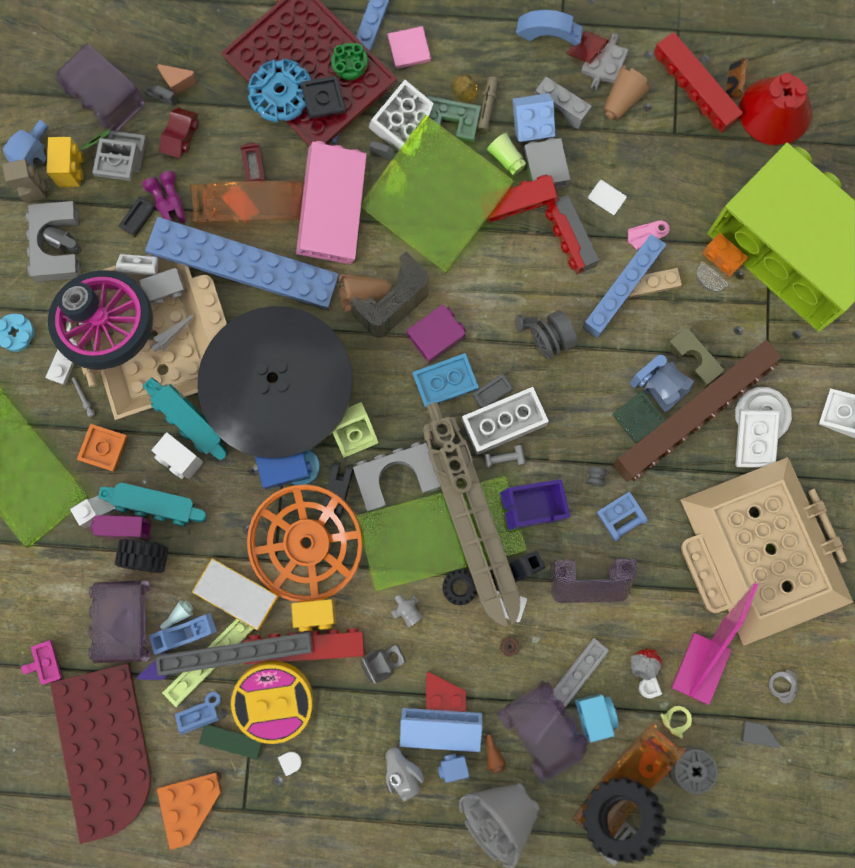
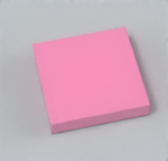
M423 26L388 34L396 69L431 62Z

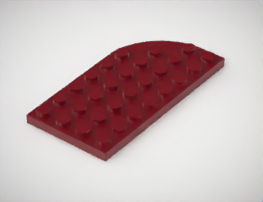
M130 663L50 683L80 844L110 837L126 828L141 812L149 795L152 779L151 768Z

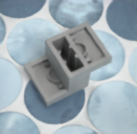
M110 131L108 139L100 138L92 172L93 175L131 181L133 172L141 171L147 141L146 136Z

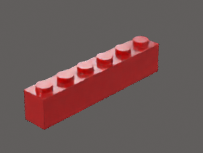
M674 32L656 44L653 52L655 58L662 62L667 72L673 75L678 85L688 93L689 98L696 102L701 112L712 121L714 128L723 133L739 121L743 112Z
M359 628L347 629V633H339V630H327V634L319 635V631H310L313 653L244 664H256L270 660L286 662L365 656L364 633L359 632ZM300 632L288 633V635L300 634ZM268 634V638L265 639L280 637V634ZM260 635L248 636V640H243V642L262 639H260Z

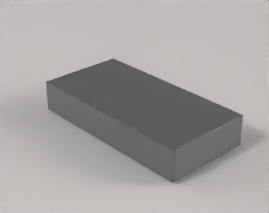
M502 373L472 393V396L479 407L483 408L493 404L514 388Z

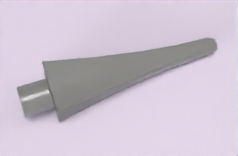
M190 315L177 325L153 337L155 343L150 348L154 352L160 348L165 351L174 338L194 317Z

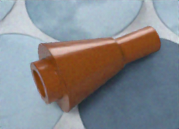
M492 734L484 736L488 748V771L492 770L493 774L504 771L503 767L507 766L497 747H495Z

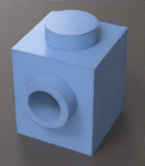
M455 753L446 755L444 760H441V766H438L440 779L445 778V783L469 777L464 755L457 757Z

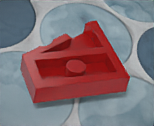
M426 672V710L466 712V691L430 672Z

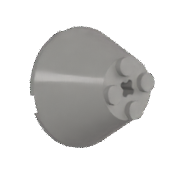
M519 783L517 785H508L464 795L459 802L460 812L464 811L467 818L464 822L474 839L493 860L500 859L504 862L502 865L507 868L515 867L519 863L537 819V812L540 810L538 804L529 798L525 788Z

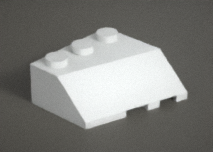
M404 80L373 117L368 128L396 151L414 157L433 102Z

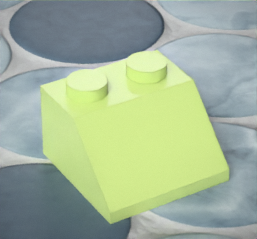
M362 402L347 409L343 420L333 432L343 458L379 443Z

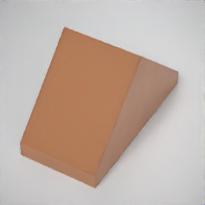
M158 64L157 68L162 78L175 95L197 82L194 71Z

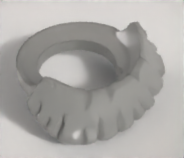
M789 669L785 672L775 673L769 680L771 693L778 697L782 703L786 704L794 700L798 689L797 675ZM777 677L786 678L791 683L790 691L785 693L776 692L773 688L774 679Z

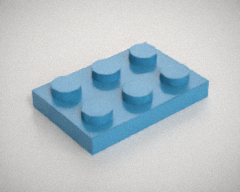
M466 353L412 372L425 409L427 405L433 402L440 404L479 389Z

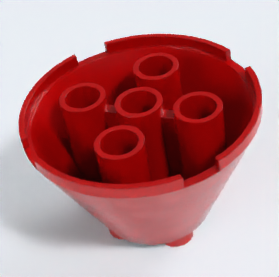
M790 73L766 77L751 84L744 92L739 103V109L743 112L740 121L745 131L758 142L771 146L790 144L798 140L806 132L812 119V106L807 93V86L801 79Z

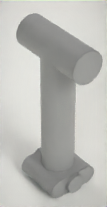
M522 445L515 446L516 452L491 457L490 454H485L486 468H490L495 463L517 460L518 465L526 464Z

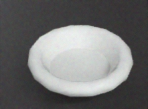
M755 387L747 390L739 398L735 407V420L737 424L739 422V409L779 410L778 438L788 430L792 421L791 407L787 399L779 391L770 387Z

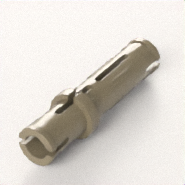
M496 77L487 78L486 89L482 95L483 104L477 126L480 132L485 133L489 130L493 104L497 99L496 90L499 80Z

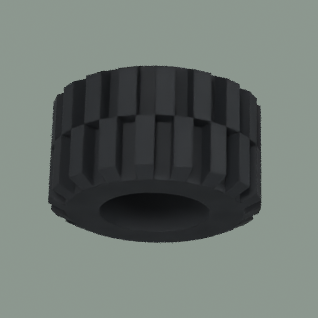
M122 539L118 542L115 565L120 568L162 573L165 572L169 548L152 542Z

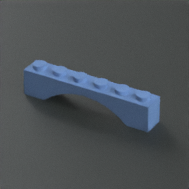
M650 234L585 321L582 328L596 338L601 335L627 297L662 253L666 246L664 242Z

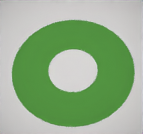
M111 130L103 131L83 144L80 150L95 144L99 139L93 143L90 142L98 136H101L100 138L105 137Z

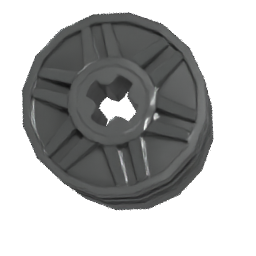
M561 310L548 315V324L543 319H540L538 324L533 323L530 325L533 341L547 360L552 359L554 355H560L559 346L564 351H567L578 344L575 331Z
M686 746L677 749L669 758V776L676 785L687 792L695 794L704 793L715 784L718 774L717 765L712 756L705 751ZM693 766L697 768L696 771L698 773L696 775L693 774Z

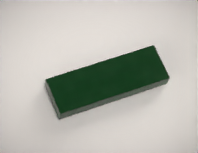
M208 724L203 728L199 744L257 760L262 742L253 740L246 734Z

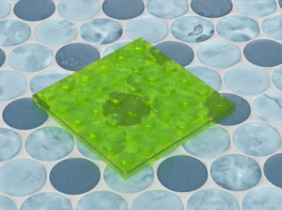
M425 114L364 198L361 208L447 273L515 181Z

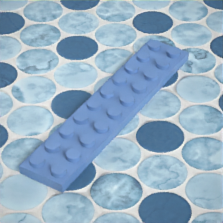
M157 217L145 250L147 254L326 310H328L339 275L338 273Z

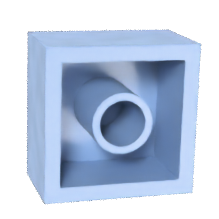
M549 93L513 99L515 135L519 142L555 137L554 104Z

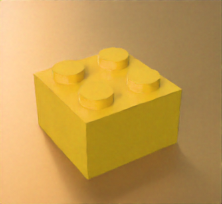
M48 137L47 174L58 187H80L81 180H83V171L81 169V163L84 162L83 152L80 151L78 145L75 144L71 137Z
M332 599L291 603L293 628H298L299 632L313 631V627L316 626L319 627V630L332 629V625L337 624L335 601Z

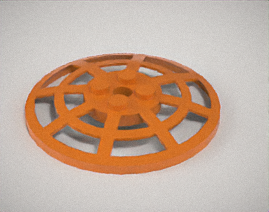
M308 484L294 485L273 493L256 510L248 529L247 549L255 574L270 591L290 601H320L339 592L353 578L362 558L363 537L354 511L339 495L320 486ZM301 490L317 491L332 497L327 507L315 502H304ZM287 493H294L296 503L284 508L278 515L267 509L278 498ZM338 503L350 515L356 531L345 532L342 522L333 512ZM307 507L323 512L318 521L308 519ZM298 509L299 521L290 525L282 519L289 512ZM263 516L272 522L268 531L267 545L255 547L256 530ZM329 517L335 522L340 533L329 535L324 526ZM279 526L286 532L283 542L274 544V533L276 527ZM304 537L311 539L312 544L310 548L303 546L302 540ZM357 539L356 559L353 567L349 570L342 564L346 554L347 540ZM341 541L338 559L328 553L331 542ZM285 550L286 555L290 559L286 567H283L275 551ZM269 553L272 563L280 572V575L274 582L263 571L257 555ZM324 559L332 565L327 572L317 576V563ZM297 564L308 566L309 577L298 576L291 572ZM336 570L345 576V579L333 589L321 594L318 593V582L330 577ZM287 578L299 583H310L311 595L294 594L280 587Z

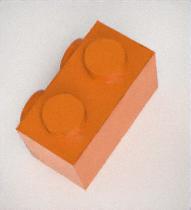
M721 233L703 251V254L729 277L748 258Z

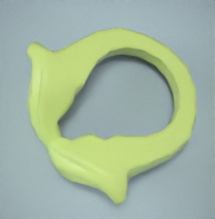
M674 706L666 714H661L665 727L670 729L673 735L682 739V734L692 723L689 711L684 707ZM677 710L683 711L687 716L685 725L672 729L670 727V720L673 712Z

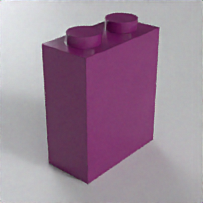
M443 304L406 330L407 336L428 364H431L464 340L466 336V329L461 322L457 323L453 318L455 317L453 311L449 307L446 308Z
M94 515V520L91 521V532H93L94 536L104 539L150 540L151 521L143 517Z

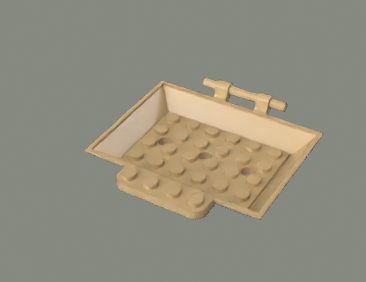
M158 257V274L173 268L179 269L187 291L182 293L183 296L175 299L171 297L165 298V302L154 305L150 303L153 312L152 331H156L159 335L190 315L194 318L180 331L165 351L160 348L154 352L150 346L155 343V340L148 339L141 351L122 365L103 370L81 367L89 387L97 386L94 375L101 374L115 420L153 408L150 401L151 397L143 388L144 383L151 377L163 386L165 384H172L184 397L198 393V372L202 357L214 336L227 324L215 284L210 276L201 275L192 278L188 266ZM116 265L103 269L117 272ZM124 274L133 279L141 288L140 280L150 277L149 275ZM102 289L94 291L99 299L98 307H100ZM108 289L106 306L118 290ZM125 294L115 308L132 299ZM135 307L116 317H136ZM70 322V330L80 326L79 323ZM112 323L127 333H130L134 326V323ZM113 330L114 333L111 335V338L116 346L126 337ZM87 331L73 337L76 344L79 343ZM102 331L100 351L112 348L105 331ZM96 333L91 338L93 349L95 344ZM162 366H168V372L165 375L159 374V369Z
M788 457L681 499V503L696 535L683 541L681 552L705 608L711 613H719L727 609L730 612L755 582L759 584L745 620L737 631L743 646L853 603L832 555L835 552L840 563L848 561L843 552L840 538L836 536L826 514L827 509L823 500L820 501L815 489L807 491L813 503L812 505L809 504ZM751 507L759 510L757 518L750 516L749 509ZM817 515L819 516L821 523L829 538L828 541L825 540L824 535L820 529V526L815 518V516ZM767 544L774 545L775 553L773 555L766 553L765 547ZM784 581L791 583L792 589L790 592L783 591L782 583Z

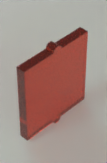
M584 31L580 44L576 46L573 44L566 53L571 57L591 64L598 54L602 53L601 51L608 44L609 40Z

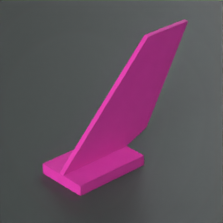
M755 582L721 621L712 640L693 633L672 683V689L707 705L710 704L731 653V649L727 648V646L745 620L759 585Z

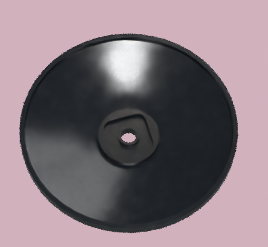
M270 306L251 310L236 317L214 336L206 348L200 363L197 389L201 409L206 420L215 433L227 444L250 456L265 459H283L312 450L336 430L350 404L353 374L349 356L343 343L325 322L300 309ZM277 374L278 380L275 383H269V375Z

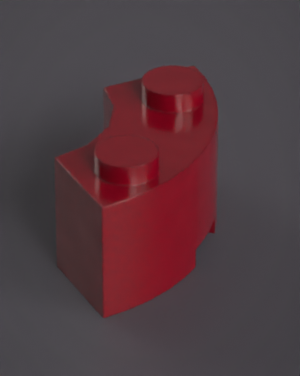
M178 107L171 111L168 124L161 134L159 152L181 158L184 153H188L194 131H197L199 127L198 113Z

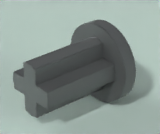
M521 315L516 316L515 324L518 332L530 328V325L533 323L538 324L537 317L522 318Z

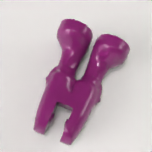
M166 171L159 176L168 199L164 197L157 178L144 180L142 186L145 191L152 193L155 197L156 209L160 211L163 219L173 221L170 213L176 211L181 224L185 223L186 218L181 197L175 191L174 186L177 179L175 172Z

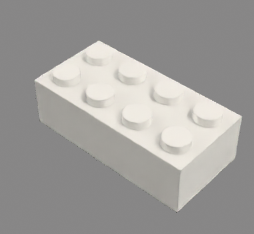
M533 387L462 416V423L476 455L543 428L549 422Z

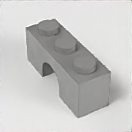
M545 77L536 89L535 95L549 93L553 99L554 107L564 114V120L575 128L580 129L588 118L592 106L548 77Z

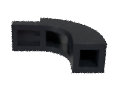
M537 550L509 563L515 583L546 568ZM490 572V573H491V576H492V579H493V582H494V585H495V588H496V590L498 591V588H497V585H496L494 576H493L492 572Z

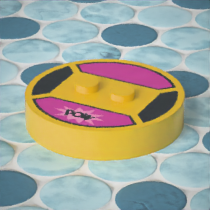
M277 660L260 662L247 669L238 680L231 698L232 715L240 730L253 740L267 744L282 743L297 736L308 723L313 707V692L306 676L295 666Z

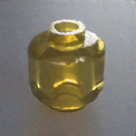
M461 74L454 78L451 89L460 101L467 102L472 101L477 96L478 85L470 75Z

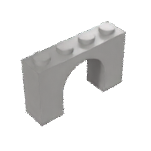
M73 201L28 205L26 219L29 223V229H27V238L29 240L27 254L30 258V265L27 267L29 276L36 282L74 279L80 276V259L75 254L51 256L45 254L43 250L44 231L47 228L79 225V209Z
M417 442L412 444L409 449L399 448L392 451L393 454L385 456V454L374 457L375 460L367 462V460L356 463L353 470L368 513L386 508L380 489V477L385 469L395 464L406 465L415 472L423 495L441 489L429 458L427 443Z

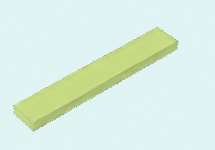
M236 619L208 648L241 643L254 628ZM215 668L183 672L163 694L175 707H178Z

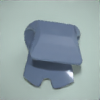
M669 362L647 381L644 391L653 395L662 410L667 412L690 392L694 380L678 371L674 362Z

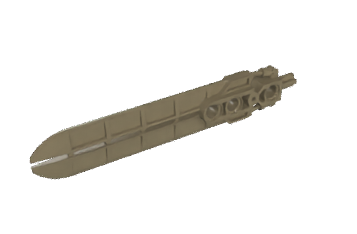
M433 402L427 405L432 422L426 424L422 429L425 441L428 444L431 464L437 475L485 612L497 624L503 627L508 626L500 599H502L512 625L519 616L520 595L476 474L472 456L466 440L462 438L459 432L460 428L454 417L443 418L438 403ZM437 428H443L446 434H440ZM455 433L460 440L459 444L452 442ZM431 441H433V444L439 447L440 450L432 449ZM450 463L456 464L458 466V470H452L450 468ZM456 482H462L465 488H458ZM463 495H465V497H466L468 506H469V508H470L469 511H468V508H467V505H466V502H465V500H464ZM471 514H472V517H473V520H474V523H475V525H476V528H477V531H478V534H479V537H480V538L477 537V534H476V531H475V528H474L472 519H471V517H470ZM480 542H482L490 566L487 565ZM490 570L492 571V574H493V576H494V579H495V582H496L498 591H499V593H500L499 595H498L497 590H496V588H495V585H494V582H493V579H492Z

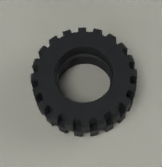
M615 777L611 778L608 783L605 781L601 782L598 790L594 788L590 792L593 796L591 799H586L584 804L588 805L587 810L582 812V817L586 818V822L582 823L583 829L588 832L586 837L589 842L593 843L592 847L609 859L625 863L640 862L644 860L645 856L650 857L655 853L653 849L655 847L659 848L662 843L659 841L661 835L665 837L666 830L663 829V825L667 824L666 817L663 816L665 810L663 805L659 803V798L649 788L629 778L621 777V779H617ZM623 800H629L634 802L640 809L641 825L638 832L632 838L625 841L618 840L611 835L608 829V815L615 804Z

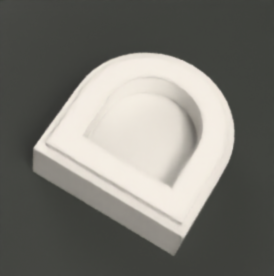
M656 676L651 680L642 679L640 681L638 690L643 697L654 698L662 695Z
M293 751L278 757L286 776L296 772L302 764L300 755Z

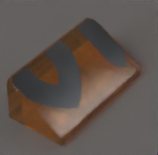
M747 58L738 60L729 66L726 93L731 99L738 100L743 93L748 63Z

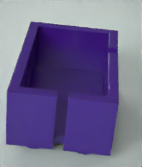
M562 479L509 487L500 492L503 508L508 509V512L505 513L508 531L543 525L545 523L560 522L571 517Z

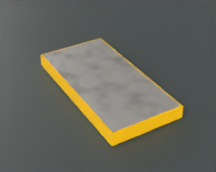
M213 558L192 591L195 595L258 631L279 597Z

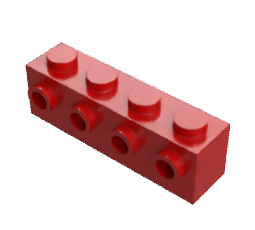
M547 174L537 177V180L531 182L530 180L519 183V186L513 188L512 186L504 187L501 189L502 191L497 193H486L484 197L479 198L484 219L488 223L560 201L555 181L551 175L548 176Z

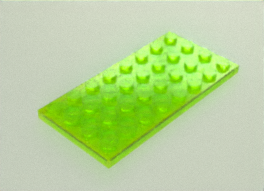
M0 389V516L21 543L28 548L71 513V508L89 497Z
M506 476L480 482L505 555L510 556L527 551L521 528L508 531L505 517L508 509L503 508L500 492L509 488ZM443 493L356 516L361 527L363 545L376 592L468 567ZM463 495L464 500H465L466 505H467V508H468V511H469L470 508H469V506H468L466 497H465V495ZM471 514L470 517H471V519H472V522H473V525H474V528H475L477 537L480 538V537H479V534H478V531H477V528H476V525H475V523H474L472 514ZM480 542V545H481L483 554H484V556H485L486 562H488V559H487V557H486V554H485V551H484L482 542Z

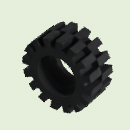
M462 569L454 570L444 579L442 586L443 594L452 604L465 605L475 598L477 590L469 571ZM463 580L467 583L468 590L464 595H457L453 592L452 586L455 581Z

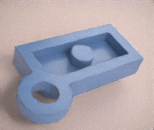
M210 692L205 697L204 703L176 713L175 717L179 733L182 735L218 721L219 716L216 707L221 703L220 695L217 692ZM212 697H216L214 703H210Z

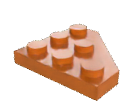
M217 772L157 788L170 850L192 843L221 794Z

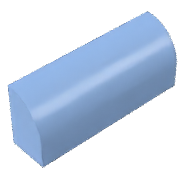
M402 708L400 747L480 752L482 713Z

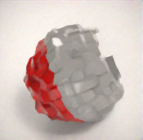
M639 650L631 656V669L635 676H640L643 680H651L659 674L662 661L656 650Z

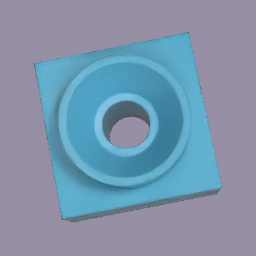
M597 693L575 699L586 740L594 742L614 736L613 730L618 729L619 725L614 705L609 696L603 697V695Z

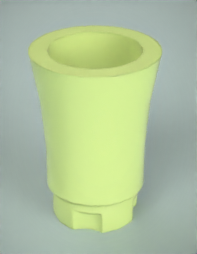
M507 133L500 135L487 148V151L507 171H510L513 176L518 174L527 165Z

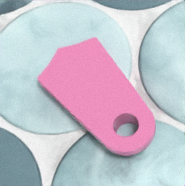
M660 220L628 229V243L636 250H639L650 234L658 239L666 236L670 230L667 222ZM658 226H663L664 230H659Z

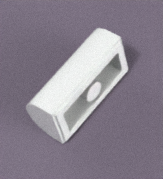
M120 254L116 263V270L122 274L153 276L158 274V257Z

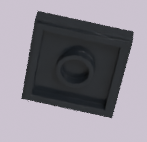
M337 76L302 81L300 83L309 119L345 113L346 110Z

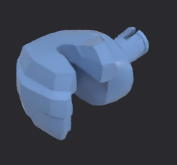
M38 120L30 133L24 130L16 132L3 148L7 161L13 162L25 159L29 165L34 167V170H36L33 164L34 158L44 164L47 161L44 153L46 146L41 143L40 139L49 126L43 121Z

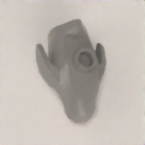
M389 748L386 752V783L391 794H395L396 790L400 798L406 801L422 791L419 782H424L423 775L419 767L402 755L399 748Z

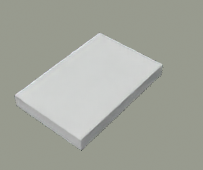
M739 409L736 467H764L776 462L780 419L779 410Z

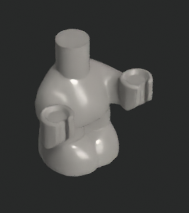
M401 594L394 598L398 603L397 608L391 612L395 619L402 616L407 627H410L423 618V615L415 607L419 602L416 595L407 600Z

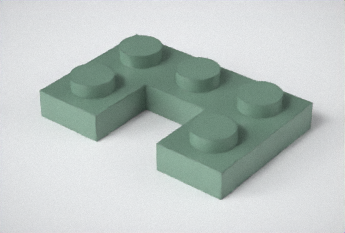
M427 96L433 102V106L423 133L438 136L441 120L459 123L456 140L474 143L481 106Z

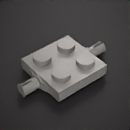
M613 33L609 42L594 39L581 70L582 74L594 79L590 86L592 90H598L600 82L607 81L614 84L618 71L625 62L628 49L616 45L619 38L618 34L615 36V33Z

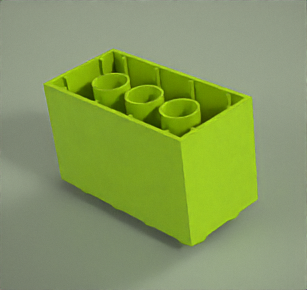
M786 143L723 208L707 234L713 239L719 233L727 238L748 257L743 266L813 328L820 332L855 302V198L852 199L841 189V182L835 175L829 172L822 173L812 164V158L806 150L801 147L793 148L790 144Z

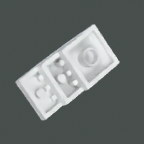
M830 388L819 425L855 438V395Z

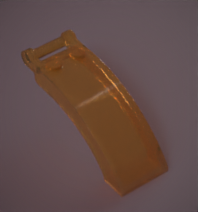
M243 181L190 185L193 211L191 223L299 221L304 182ZM199 191H202L203 216H200Z
M651 723L613 763L594 788L598 790L601 782L605 781L608 783L611 778L621 779V777L638 781L651 790L672 769L673 764L683 755L685 749L680 745L676 746ZM653 736L657 741H659L662 745L669 749L672 752V754L669 755L666 751H664L661 747L654 743L649 737ZM589 793L587 798L591 799L593 795ZM586 799L572 818L581 828H583L582 823L586 822V818L582 817L583 810H587L588 806L584 804ZM623 800L615 804L610 810L608 829L613 837L637 806L634 802Z

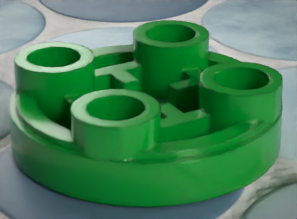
M346 43L337 45L334 48L331 64L337 76L345 80H354L362 76L367 70L368 57L361 44Z

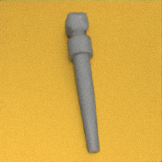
M73 377L72 380L83 402V407L87 410L88 417L95 416L90 402H88L76 378Z

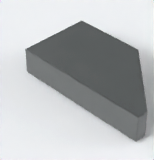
M149 86L145 90L146 95L169 105L175 106L177 103L174 92L160 86Z
M371 141L369 146L370 154L390 161L396 160L399 164L403 163L404 157L393 153V148L376 141Z
M744 721L741 741L780 748V744L766 725Z

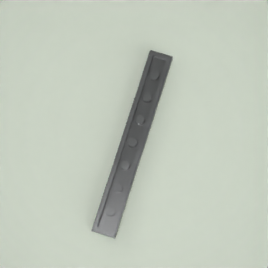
M311 632L155 657L157 676L313 653L314 651Z

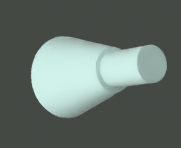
M180 600L169 615V618L160 625V628L162 630L168 629L173 624L192 616V605L188 601Z

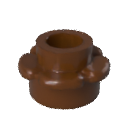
M506 637L502 640L500 650L504 652L505 656L511 657L519 652V642L517 639Z

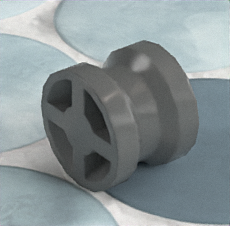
M589 467V478L586 479V483L604 487L606 483L604 478L607 475V470Z

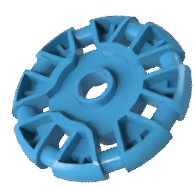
M289 59L268 61L259 67L257 73H253L249 81L248 91H250V95H248L250 105L256 113L259 112L261 117L268 121L279 122V120L290 121L295 119L306 108L302 89H299L298 86H301L300 83L302 81L312 79L307 70L301 68L300 64ZM282 68V72L276 73L277 69ZM279 86L285 87V89H284L283 92H281V93H276V92H275V90H276L277 87H279ZM297 99L299 103L295 106L293 103ZM265 103L268 104L266 108L263 107Z

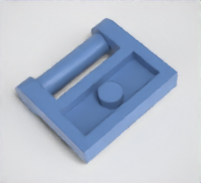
M664 355L655 357L633 377L629 384L634 389L638 385L640 387L644 386L660 370V367L666 364V357Z
M630 491L596 512L615 542L620 539V536L639 524L648 522L647 517ZM635 512L636 518L615 530L613 526L615 523Z

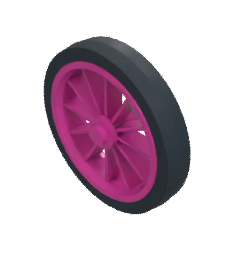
M109 270L92 271L72 279L57 293L48 314L49 334L58 351L72 363L94 370L117 367L132 359L148 341L153 326L152 307L144 290L130 277ZM75 282L88 284L93 291L102 289L100 307H98L93 316L84 321L70 320L58 306V298L62 290ZM108 289L118 290L106 306ZM125 294L132 299L115 308ZM135 307L136 317H116ZM66 322L84 323L68 332L66 331ZM112 323H134L131 332L127 333ZM113 330L126 337L116 346L111 338V335L114 333ZM87 331L76 346L69 340ZM102 331H105L112 345V348L100 351ZM96 333L94 351L83 350Z

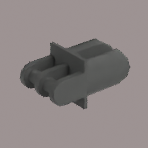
M53 227L47 228L44 231V238L48 244L61 250L64 254L66 250L74 254L81 252V247L68 231L64 232Z

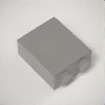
M549 138L543 142L532 141L525 145L523 153L527 163L530 182L537 180V177L547 174L553 177L556 189L568 187L570 176L561 138Z

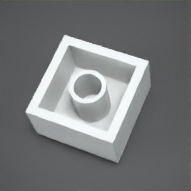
M167 432L151 450L156 454L154 458L167 468L170 465L169 470L181 479L186 477L190 480L204 463Z

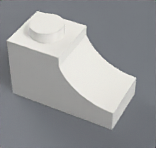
M97 496L84 500L70 510L79 526L87 528L91 526L94 515L107 516L115 511V507L111 503L99 499Z

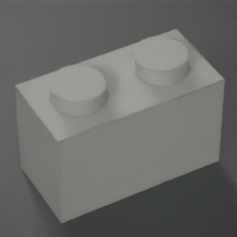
M177 268L140 280L142 289L150 303L154 305L165 302L164 299L168 297L172 299L183 296L182 293L187 291L181 273Z

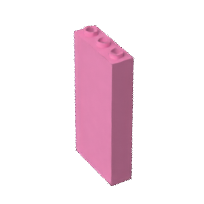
M322 141L311 143L308 148L296 254L345 264H351L355 260L366 153H362L357 149H344L339 145H326Z

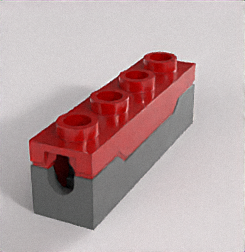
M566 195L559 198L560 201L548 204L545 215L547 220L551 221L554 226L552 228L554 235L559 237L561 241L560 247L562 252L566 253L569 258L568 264L571 270H574L577 275L596 267L599 259L569 196Z

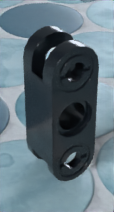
M335 460L327 489L339 495L346 502L354 464L348 463L345 475L342 476L339 475L341 461ZM325 494L323 502L325 507H327L332 497ZM338 503L334 510H336L337 517L341 520L344 507Z

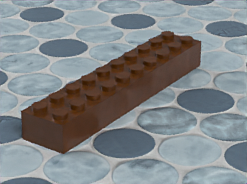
M765 340L612 464L626 482L631 479L633 482L646 473L644 468L649 470L661 460L659 458L660 455L664 458L676 448L674 444L679 446L691 436L689 432L693 435L720 413L719 409L721 411L724 410L735 399L779 365L777 361L782 357Z

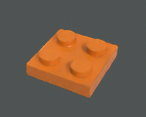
M90 424L77 460L115 472L128 436Z

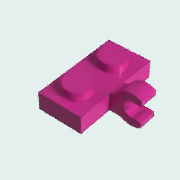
M52 640L31 646L35 662L21 666L22 673L29 674L37 671L41 685L63 679Z

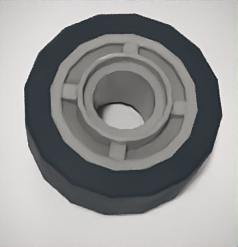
M75 282L68 285L62 290L58 298L59 309L72 321L89 319L95 314L99 305L97 294L88 284L83 282Z

